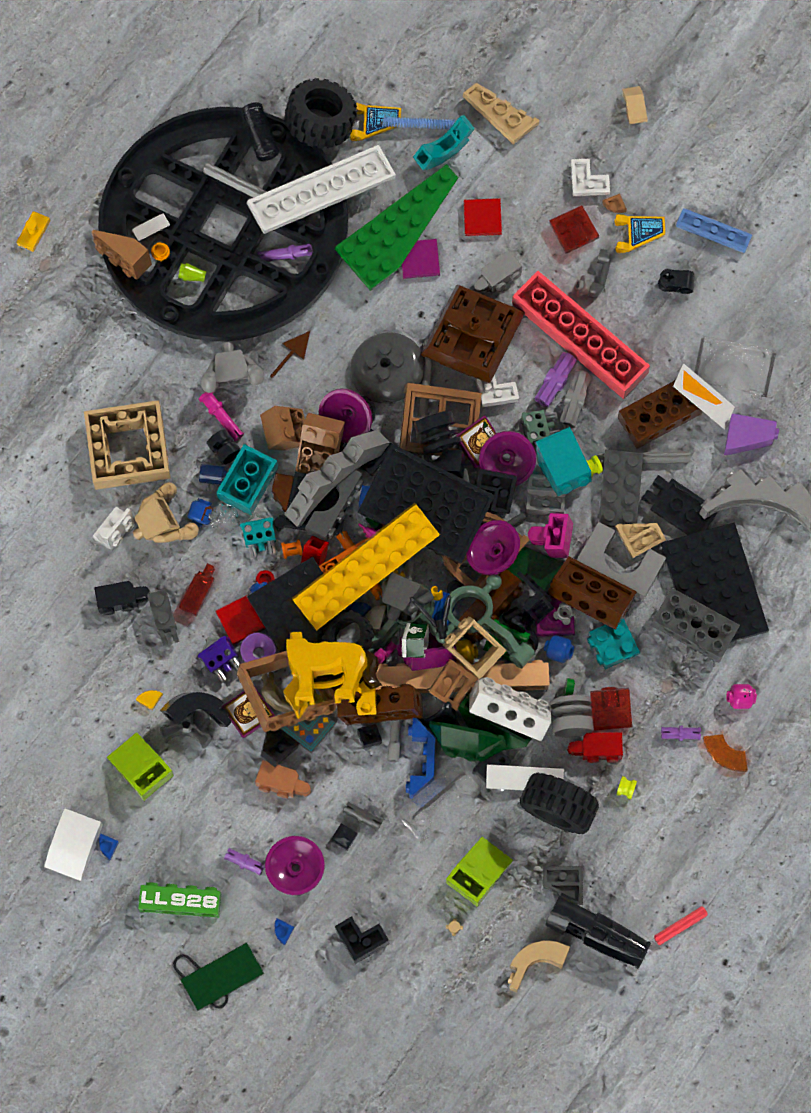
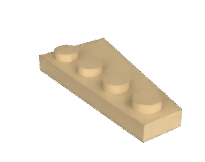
M475 83L463 93L462 97L512 144H515L540 123V120L534 117L533 119L526 115L527 112L522 109L518 110L511 106L510 102L497 98L495 93L478 83Z

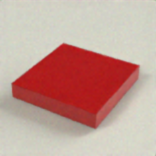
M500 198L464 200L465 236L502 235Z
M246 596L215 611L232 645L243 641L250 634L265 630Z

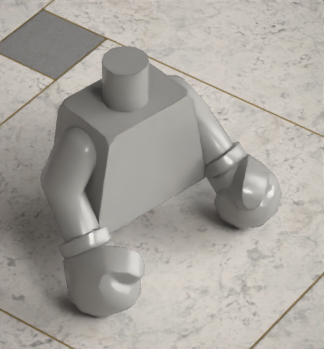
M227 342L222 344L223 352L215 354V359L211 361L206 373L201 378V386L205 392L212 393L219 388L249 383L259 385L264 381V371L248 355L243 354L242 350L234 351L233 343Z

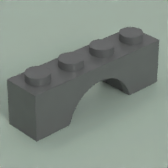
M354 470L335 486L339 493L337 503L329 510L314 511L305 527L307 534L326 542L328 539L333 538L336 533L335 527L337 523L343 521L346 514L344 512L347 506L350 507L355 499L353 495L356 490L360 491L364 481L362 480L361 472Z

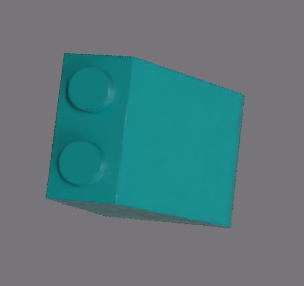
M570 427L535 442L537 463L557 496L568 494L572 490L592 482L591 470Z

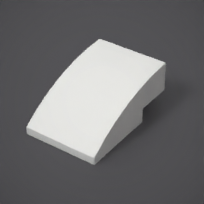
M64 808L44 867L81 881L96 847L95 843L103 824L100 821Z

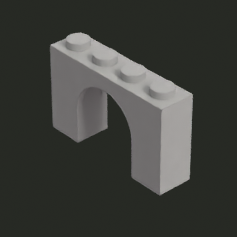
M598 522L577 561L637 591L634 600L644 601L664 566L666 557L649 549L640 566L635 571L628 574H619L612 571L604 560V554L614 538L615 530Z

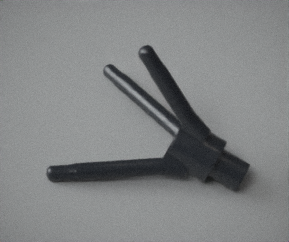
M411 596L410 600L431 622L433 627H436V632H439V640L445 639L447 637L446 631H448L447 618L451 596H447L442 620H434Z

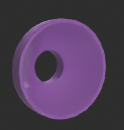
M264 633L250 634L243 640L240 647L241 657L244 662L259 659L253 656V651L257 648L264 650L263 657L273 655L276 652L273 640Z

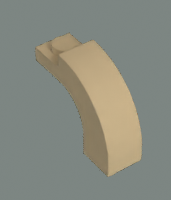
M539 941L523 948L510 964V968L516 970V973L512 972L509 977L508 983L511 984L509 990L517 993L525 972L536 963L546 962L562 968L570 947L555 941Z

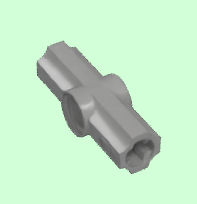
M575 372L571 388L568 389L566 394L565 406L559 424L563 427L575 428L580 410L584 407L587 396L586 392L591 381V375L587 372Z

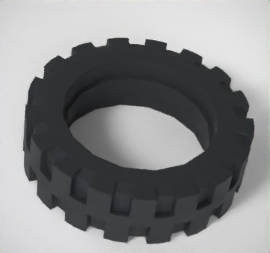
M345 610L327 622L328 625L323 629V642H336V637L343 626L349 623H357L360 629V637L357 644L362 646L364 651H369V648L372 647V639L374 638L372 630L374 629L370 621L361 614L349 610V612Z

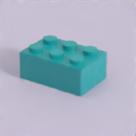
M243 444L216 492L218 500L252 516L279 468L277 460Z

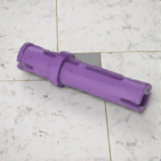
M310 244L290 245L287 248L259 251L257 255H261L258 257L267 262L283 259L295 260L297 257L311 256L312 252L309 251H312V247Z

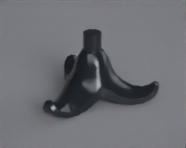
M525 611L522 615L513 617L512 623L508 627L522 633H529L532 649L536 651L538 649V638L531 628L533 619Z
M449 701L431 717L420 718V721L426 727H430V721L460 726L456 718V710L452 708V704Z

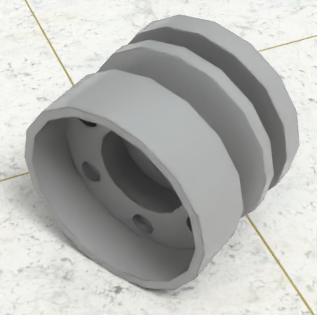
M567 695L552 699L550 701V707L553 708L551 715L559 717L552 720L553 735L570 738L593 733V718L585 716L592 712L590 707L591 698L583 695Z

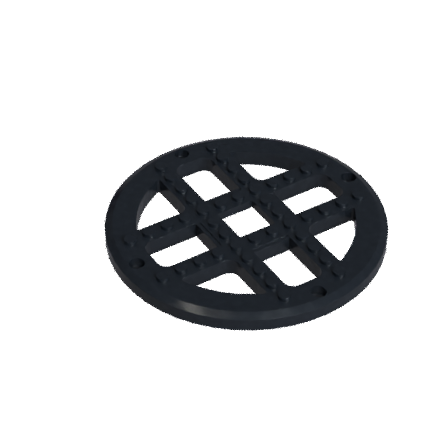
M213 107L187 112L173 117L145 133L126 151L113 169L105 186L99 209L98 231L128 237V220L141 225L161 214L165 215L170 225L156 233L169 239L167 245L170 249V254L167 259L157 261L147 278L143 274L137 280L132 276L130 278L122 271L123 268L119 265H113L106 254L103 255V259L117 289L140 314L168 331L198 340L236 341L249 339L272 332L302 315L321 297L334 279L342 262V257L337 253L335 247L348 238L349 219L346 199L320 210V227L298 219L273 230L302 245L310 244L313 254L302 272L298 274L290 273L253 255L265 235L247 205V200L254 197L169 156L185 146L200 141L230 138L214 166L234 175L252 146L240 114L242 109L240 107ZM265 113L271 131H281L279 135H273L281 158L264 185L263 190L268 192L292 182L299 170L306 176L332 165L329 157L321 148L308 146L307 143L300 142L298 137H294L290 133L291 130H288L285 120ZM125 174H132L128 179L122 177ZM151 174L159 175L194 192L179 218L135 197L147 176ZM216 204L247 218L232 246L201 232ZM188 252L217 265L200 297L192 305H185L165 294L166 289ZM320 267L326 268V271L323 273H318L316 270ZM239 276H247L280 292V294L252 307L216 312L234 280ZM168 312H174V316L171 318H167L164 315Z

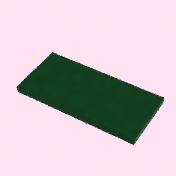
M524 546L507 570L520 580L522 579L517 574L519 571L523 575L528 573L536 584L548 593L552 580L563 565V562Z
M246 942L180 979L195 1008L199 1011L262 976L264 972Z

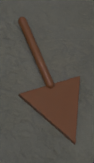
M310 331L282 343L291 351L270 375L271 378L278 373L293 353L302 359L305 358Z

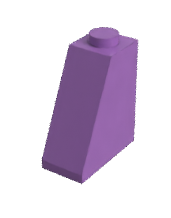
M732 413L724 455L772 446L774 439H778L779 428H776L777 421Z

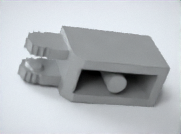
M508 249L482 268L481 278L474 283L473 291L482 295L488 291L492 294L495 291H501L511 280L515 281L521 276L522 265Z

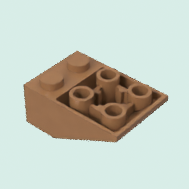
M97 230L91 231L93 242L96 245L95 249L101 255L106 254L113 265H119L123 268L122 271L131 278L132 276L137 280L152 265L148 249L136 239Z
M308 413L302 426L295 471L307 474L318 471L328 456L339 453L345 422Z

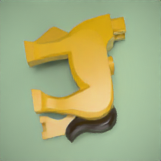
M302 632L290 633V639H286V648L293 679L284 689V695L298 719L301 718L308 708L307 701H309V705H315L314 689L330 688L341 684L343 685L336 689L334 694L335 703H341V699H349V703L355 702V693L358 691L362 694L356 706L358 715L377 714L376 688L382 686L376 676L379 662L372 652L364 651L362 646L356 643H310L303 638Z

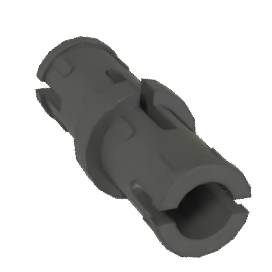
M349 801L347 802L343 813L357 819L358 823L362 824L363 822L378 831L383 819L369 813L365 808L361 809Z

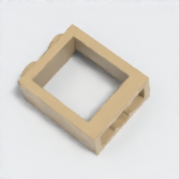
M468 617L458 624L459 628L454 633H450L445 638L443 646L470 672L481 679L507 650L473 618ZM471 626L493 645L474 667L453 648Z

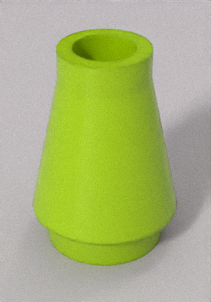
M181 263L178 278L182 279V281L204 282L206 271L188 263Z

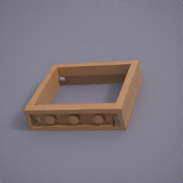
M287 651L239 664L237 671L240 683L264 732L276 731L287 725L293 726L303 720L310 721L320 715H330L337 707L334 697L335 693L332 687L318 689L324 702L308 706L300 719L296 717L294 711L269 718L250 678L289 667Z

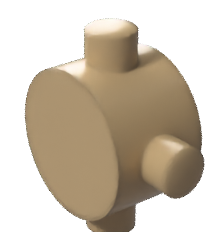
M453 919L449 925H446V929H449L452 936H456L460 930H463V926H460L457 919Z

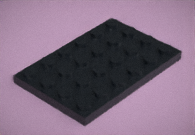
M391 444L357 513L385 526L415 503L440 534L425 547L462 564L495 495Z
M735 522L661 542L674 589L740 625L731 642L769 632ZM691 623L693 628H700L698 623ZM708 632L710 637H717L716 633Z

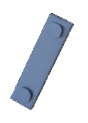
M684 208L676 223V227L743 253L746 252L752 238V234Z

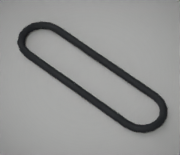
M184 954L177 956L173 962L175 971L182 978L185 976L176 967V962L179 958H187L196 968H201L192 958ZM228 995L225 996V1002L222 1005L218 1006L213 1003L210 1005L218 1009L223 1008L228 1002Z

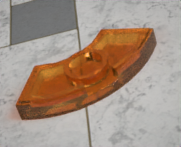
M723 734L703 736L707 752L719 765L736 772L748 771L745 751H737L731 748L725 742Z

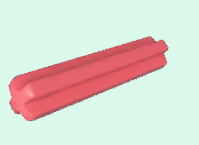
M703 906L699 907L654 936L655 941L658 945L665 943L708 915L707 911Z

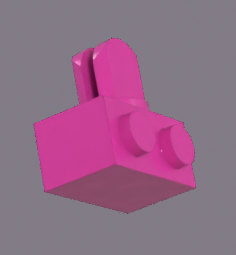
M550 513L548 524H545V526H532L528 531V538L533 545L545 546V550L550 558H568L573 522L569 514Z

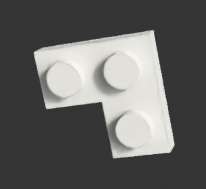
M571 159L573 196L610 195L609 175H591L590 159Z
M495 375L490 384L475 378L478 393H482V407L519 402L515 382L497 385Z

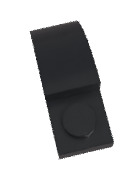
M203 692L179 694L169 700L160 710L173 724H180L189 713L197 709L206 712L220 727H228L232 722L228 718L229 714L224 709H219L224 702L216 696Z

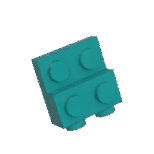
M624 618L616 630L605 624L589 632L588 644L591 649H595L597 653L595 655L596 660L600 666L603 665L605 670L640 654Z

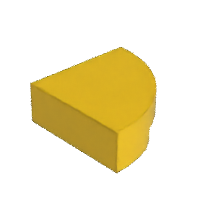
M154 690L146 691L140 694L136 701L153 711L163 693Z

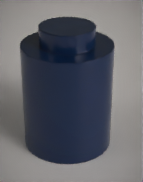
M201 464L199 483L221 485L228 471L225 470L224 466Z

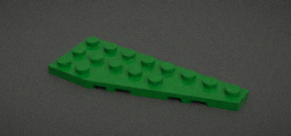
M447 164L335 247L337 253L370 291L399 270L442 202L457 182V175Z

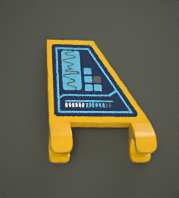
M356 103L357 115L364 114L363 131L353 129L350 134V140L361 141L396 128V126L391 127V125L388 127V124L385 127V122L382 127L383 117L391 116L394 118L400 117L401 119V108L369 106Z
M617 214L614 224L616 226L628 225L629 242H617L615 247L616 253L630 252L665 236V217L626 216L622 214Z

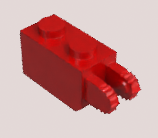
M622 732L586 733L582 741L570 742L567 746V751L570 756H583V760H587L588 763H597L599 760L616 763L618 760H622L623 757Z

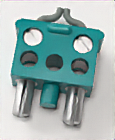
M257 512L252 513V516L245 523L240 524V529L243 530L246 548H249L251 559H254L251 547H253L254 556L257 558L255 546H258L259 552L266 551L265 544H268L269 554L272 555L271 543L273 554H276L274 545L276 538L273 528L274 519L271 517L266 518V516L259 515ZM255 515L259 518H264L249 522V520L253 519Z

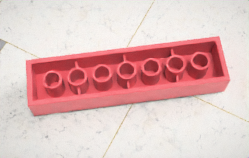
M539 271L512 296L513 306L525 312L527 318L568 353L573 355L574 358L622 399L648 375L650 365Z

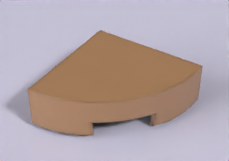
M620 194L602 201L603 205L614 213H625L627 211Z

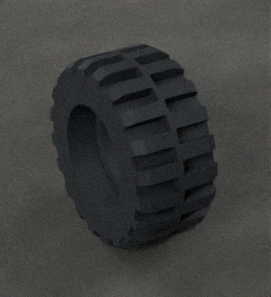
M314 78L312 81L308 79L303 81V83L297 84L290 92L284 120L288 130H291L290 133L294 137H298L300 142H305L311 147L332 148L334 145L342 144L349 138L357 116V105L351 93H347V89L343 86L340 87L339 83L329 82L328 79L319 80V78ZM310 110H322L330 114L332 117H321L312 113Z
M539 772L529 777L520 798V805L527 813L551 826L576 834H585L589 831L599 809L598 800L581 787L553 775Z

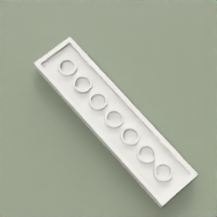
M377 145L247 200V205L263 234L390 181L395 178L396 174L380 146Z

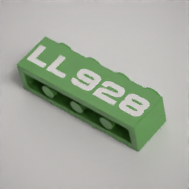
M147 882L146 885H141L138 909L140 912L219 918L221 892L217 891L215 887H205V890L197 889V886L193 885L178 888L176 884H166V887L158 886L157 883Z

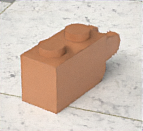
M262 760L255 781L259 790L267 793L270 791L277 792L279 797L286 799L288 797L294 798L295 794L300 796L310 795L311 788L309 783L301 781L296 770L281 765L274 767L269 762Z

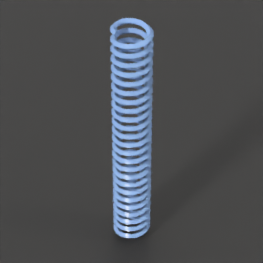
M384 116L382 127L385 122V127L388 124V127L391 125V127L396 126L398 128L399 126L401 128L402 125L404 128L405 125L407 128L408 124V128H410L411 123V128H413L414 123V128H416L417 123V128L420 125V129L422 127L423 129H427V127L433 129V126L436 129V125L437 129H439V125L440 129H442V124L443 129H445L446 123L447 130L448 125L449 129L452 127L455 119L432 120L431 118L429 120V118L409 119L408 117L407 119L406 117L404 119L401 117L400 119V117Z

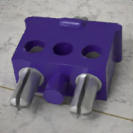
M209 636L205 639L206 644L203 646V651L199 653L198 657L203 660L209 671L216 674L223 683L227 678L221 669L224 668L226 673L230 672L232 668L229 664L232 663L238 671L240 663L237 658L239 655L230 643V638L226 636L211 638ZM209 640H210V641H215V640H217V641L214 642L212 645H210L209 647H207L208 644H209Z

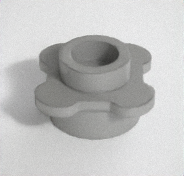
M582 275L581 279H578L575 283L574 288L577 290V297H581L582 294L587 295L590 291L591 282L586 280L585 275Z
M562 602L559 604L558 610L553 613L555 619L561 620L564 625H568L572 616L576 615V610Z

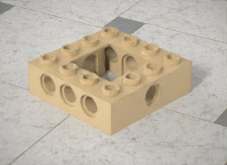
M159 400L84 411L92 480L95 490L171 479ZM144 429L149 463L145 458L138 457L136 460L121 462V460H118L111 465L108 434Z

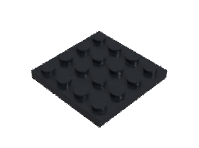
M310 557L246 596L279 652L287 651L286 639H290L291 632H302L303 638L310 643L322 642V636H324L323 629L328 624L326 623L316 630L292 600L296 594L323 574L314 557Z

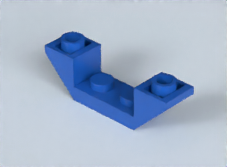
M413 718L412 724H409L408 736H412V742H427V744H423V755H427V763H423L422 774L426 776H410V781H406V793H409L410 799H414L434 781L435 737L417 718Z

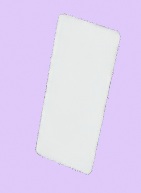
M161 214L133 228L132 231L138 241L170 224L165 215Z

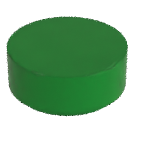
M566 679L563 696L573 695L574 679Z

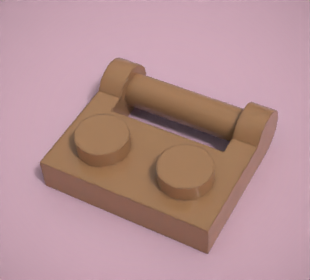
M449 659L428 692L444 703L451 702L452 708L457 711L460 702L473 682L476 683L478 677ZM465 676L467 679L454 699H449L461 678Z

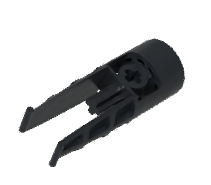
M560 894L545 926L562 935L567 932L584 941V945L626 964L636 966L635 968L637 969L640 968L651 945L650 941L647 942L636 933L601 913L595 914L579 906L580 902L568 895Z

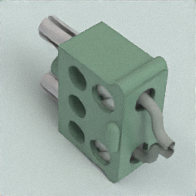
M544 410L529 413L522 412L521 421L518 422V428L515 429V432L520 433L518 431L520 430V424H522L524 436L534 446L536 441L561 431L560 429L549 431V429L555 428L554 422L547 423V420L556 419L557 413L545 414Z

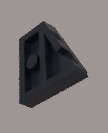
M281 728L276 731H266L260 756L276 767L298 749L300 743Z

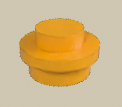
M161 242L153 245L151 249L152 257L158 261L167 259L170 254L168 245Z

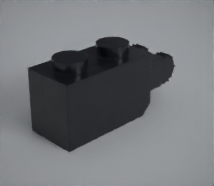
M130 581L94 587L98 611L103 615H112L115 611L120 610L123 612L132 611L138 607L137 603L149 600L147 594H150V590L148 587H134Z

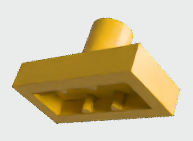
M33 211L17 240V245L34 252L50 223V218Z

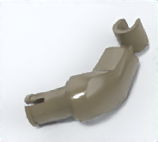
M269 672V677L267 673L262 674L263 688L261 693L266 702L273 709L288 713L294 711L286 701L285 696L282 695L279 687L275 685L274 673Z

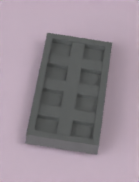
M605 449L599 512L600 523L609 527H614L617 524H637L643 453Z

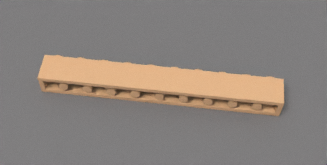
M534 660L532 663H527L523 668H519L513 663L505 664L504 661H496L483 676V678L489 677L493 679L495 683L500 685H508L515 691L548 690L550 685L548 663H543L542 660ZM456 662L458 665L469 671L461 662ZM399 663L396 666L379 664L376 676L382 686L397 688L401 684H411L419 693H429V689L444 667L411 671L405 663ZM465 676L461 678L453 692L460 690L467 679ZM473 682V684L471 685V687L469 688L468 692H471V691H472V689H473V687H474V685H475L474 682Z

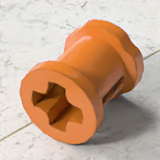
M300 539L292 543H281L284 559L295 555L302 556Z

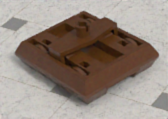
M456 285L421 355L448 368L490 384L525 312L463 286Z

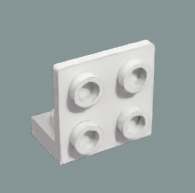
M115 507L94 533L93 538L111 551L114 547H118L123 540L124 534L126 532L129 533L134 527L135 520L131 510L127 508L123 512L118 507Z

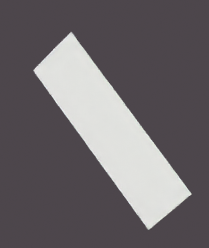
M487 765L486 788L524 790L532 774L539 772L563 779L564 769Z

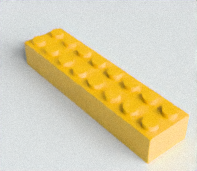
M414 503L296 594L292 600L313 627L318 630L440 534L417 504Z

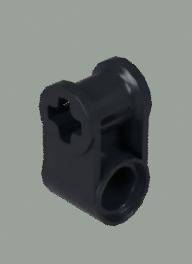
M665 269L660 274L658 287L664 292L691 294L694 291L695 274L689 270Z

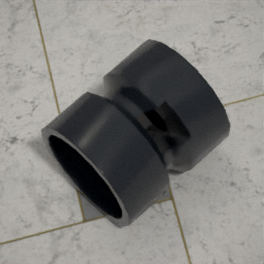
M226 429L216 432L207 441L208 447L213 453H216V458L222 465H227L234 461L241 450L236 442H232L233 438Z

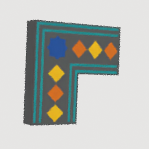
M320 715L314 718L309 725L300 721L293 726H283L281 729L312 754L336 725V722L327 715Z

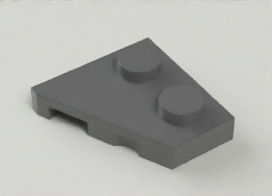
M543 866V887L558 895L564 893L579 901V905H583V866Z

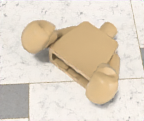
M164 483L154 494L142 500L138 514L135 516L138 528L133 531V535L137 540H141L144 537L146 540H153L156 543H168L175 540H192L197 537L198 526L195 523H189L180 528L166 503L176 496L177 487L173 483Z

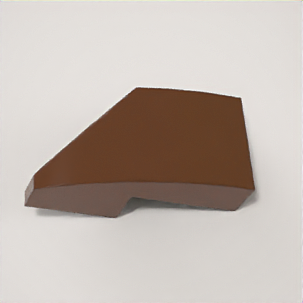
M276 473L272 486L273 499L275 502L278 501L282 506V510L286 512L294 476Z

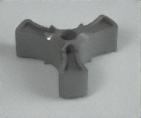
M196 710L189 713L180 724L160 727V733L165 743L176 736L186 735L196 739L202 749L209 745L212 738L210 734H206L196 727L194 723Z

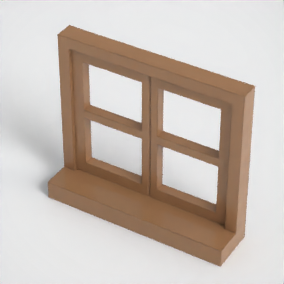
M414 383L405 384V400L399 447L410 453L424 454L423 448L429 446L428 444L421 445V443L410 442L412 422L421 419L413 417L415 397L439 400L438 413L445 411L446 401L470 404L468 425L455 423L450 426L465 429L479 419L482 393ZM451 448V449H449V450H462V449ZM442 452L429 453L425 455L440 456Z

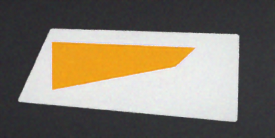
M683 364L673 387L723 429H726L735 406Z

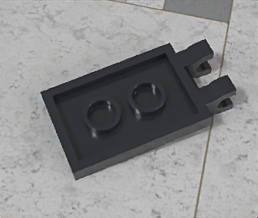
M657 475L652 483L653 486L661 489L657 496L647 490L641 499L653 505L650 509L652 512L686 535L706 530L718 513L716 512L704 519L699 513L702 509L701 505L705 500L673 478L670 482H667L660 475Z

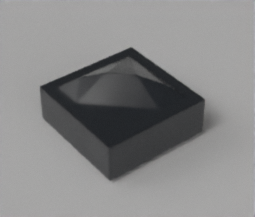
M376 724L357 729L363 748L382 744V738Z
M341 823L331 841L348 851L358 833Z

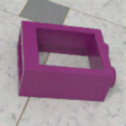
M429 633L428 647L424 649L425 658L402 657V637L399 638L397 653L411 671L444 667L449 659L456 663V657L443 644L439 643L436 636H433L431 633Z

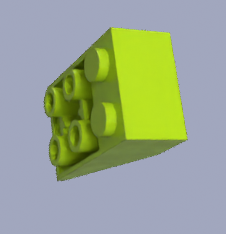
M137 732L107 756V759L144 801L174 776L169 766Z
M481 837L446 878V884L478 907L513 862V859L484 837Z

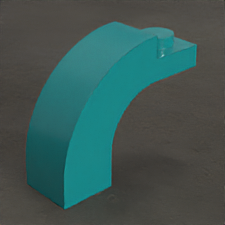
M465 115L459 116L442 137L434 142L422 144L414 154V160L423 171L441 165L457 154L470 141L468 137L475 130L474 126Z

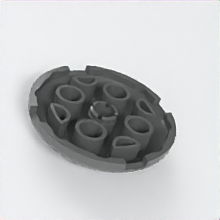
M394 332L379 333L366 339L355 351L350 365L351 379L359 393L371 401L378 403L397 402L405 398V384H420L422 381L424 357L421 355L422 352L418 345L409 337ZM390 363V366L383 368V364Z

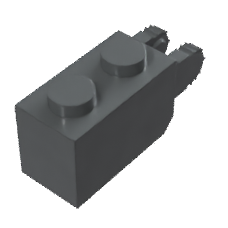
M166 589L147 594L163 646H167L168 643L164 633L172 632L173 641L175 643L179 642L176 632L177 626Z

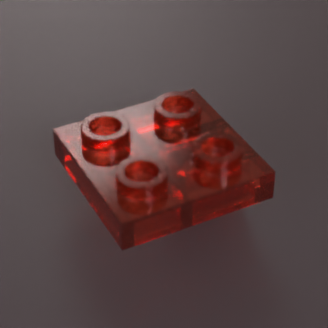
M583 205L549 220V224L566 254L599 239V234Z
M605 687L600 690L590 691L594 731L632 727L629 688Z

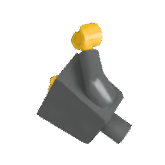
M394 570L382 584V602L391 606L386 617L397 622L401 612L411 616L419 610L410 600L411 596L423 607L432 600H441L443 598V591L440 590L438 592V587L432 586L431 592H428L429 590L424 586L405 578L403 571L398 574V570Z

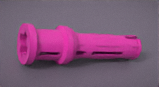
M204 392L198 400L205 404L208 408V413L218 419L235 442L239 440L238 437L241 439L244 433L241 432L223 409V403L216 399L213 395L214 392Z

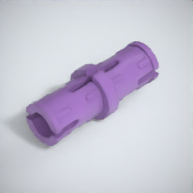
M661 727V739H679V741H683V739L701 740V727Z
M231 848L227 850L228 853L225 854V860L239 865L243 870L245 868L259 876L262 874V870L265 867L264 863H260L250 858V855H243Z

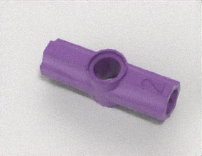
M563 352L554 368L548 371L544 384L535 396V401L543 407H549L558 391L563 389L568 380V375L577 362L573 355Z

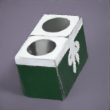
M406 624L402 637V657L425 658L424 649H427L429 642L428 624Z

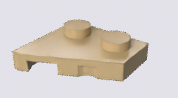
M657 523L617 524L614 526L631 558L666 540Z

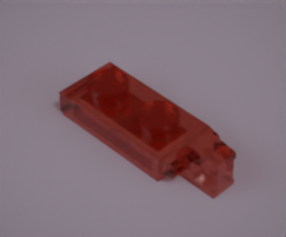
M207 563L203 572L199 571L195 574L179 605L180 610L197 617L215 579L212 577L215 571L214 566Z

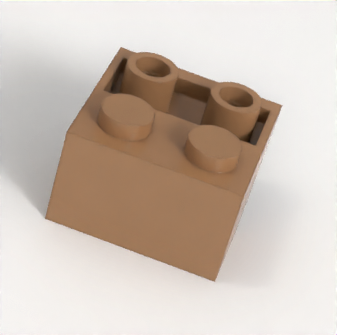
M273 406L260 414L269 450L284 451L299 447L302 426L305 420L302 409Z

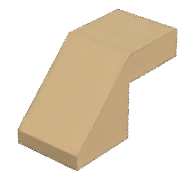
M641 87L622 89L629 124L648 122Z

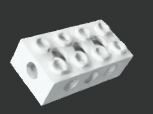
M489 677L478 678L469 695L470 713L536 740L542 741L551 724V708L546 701L534 699L525 692H517L508 685L495 683Z

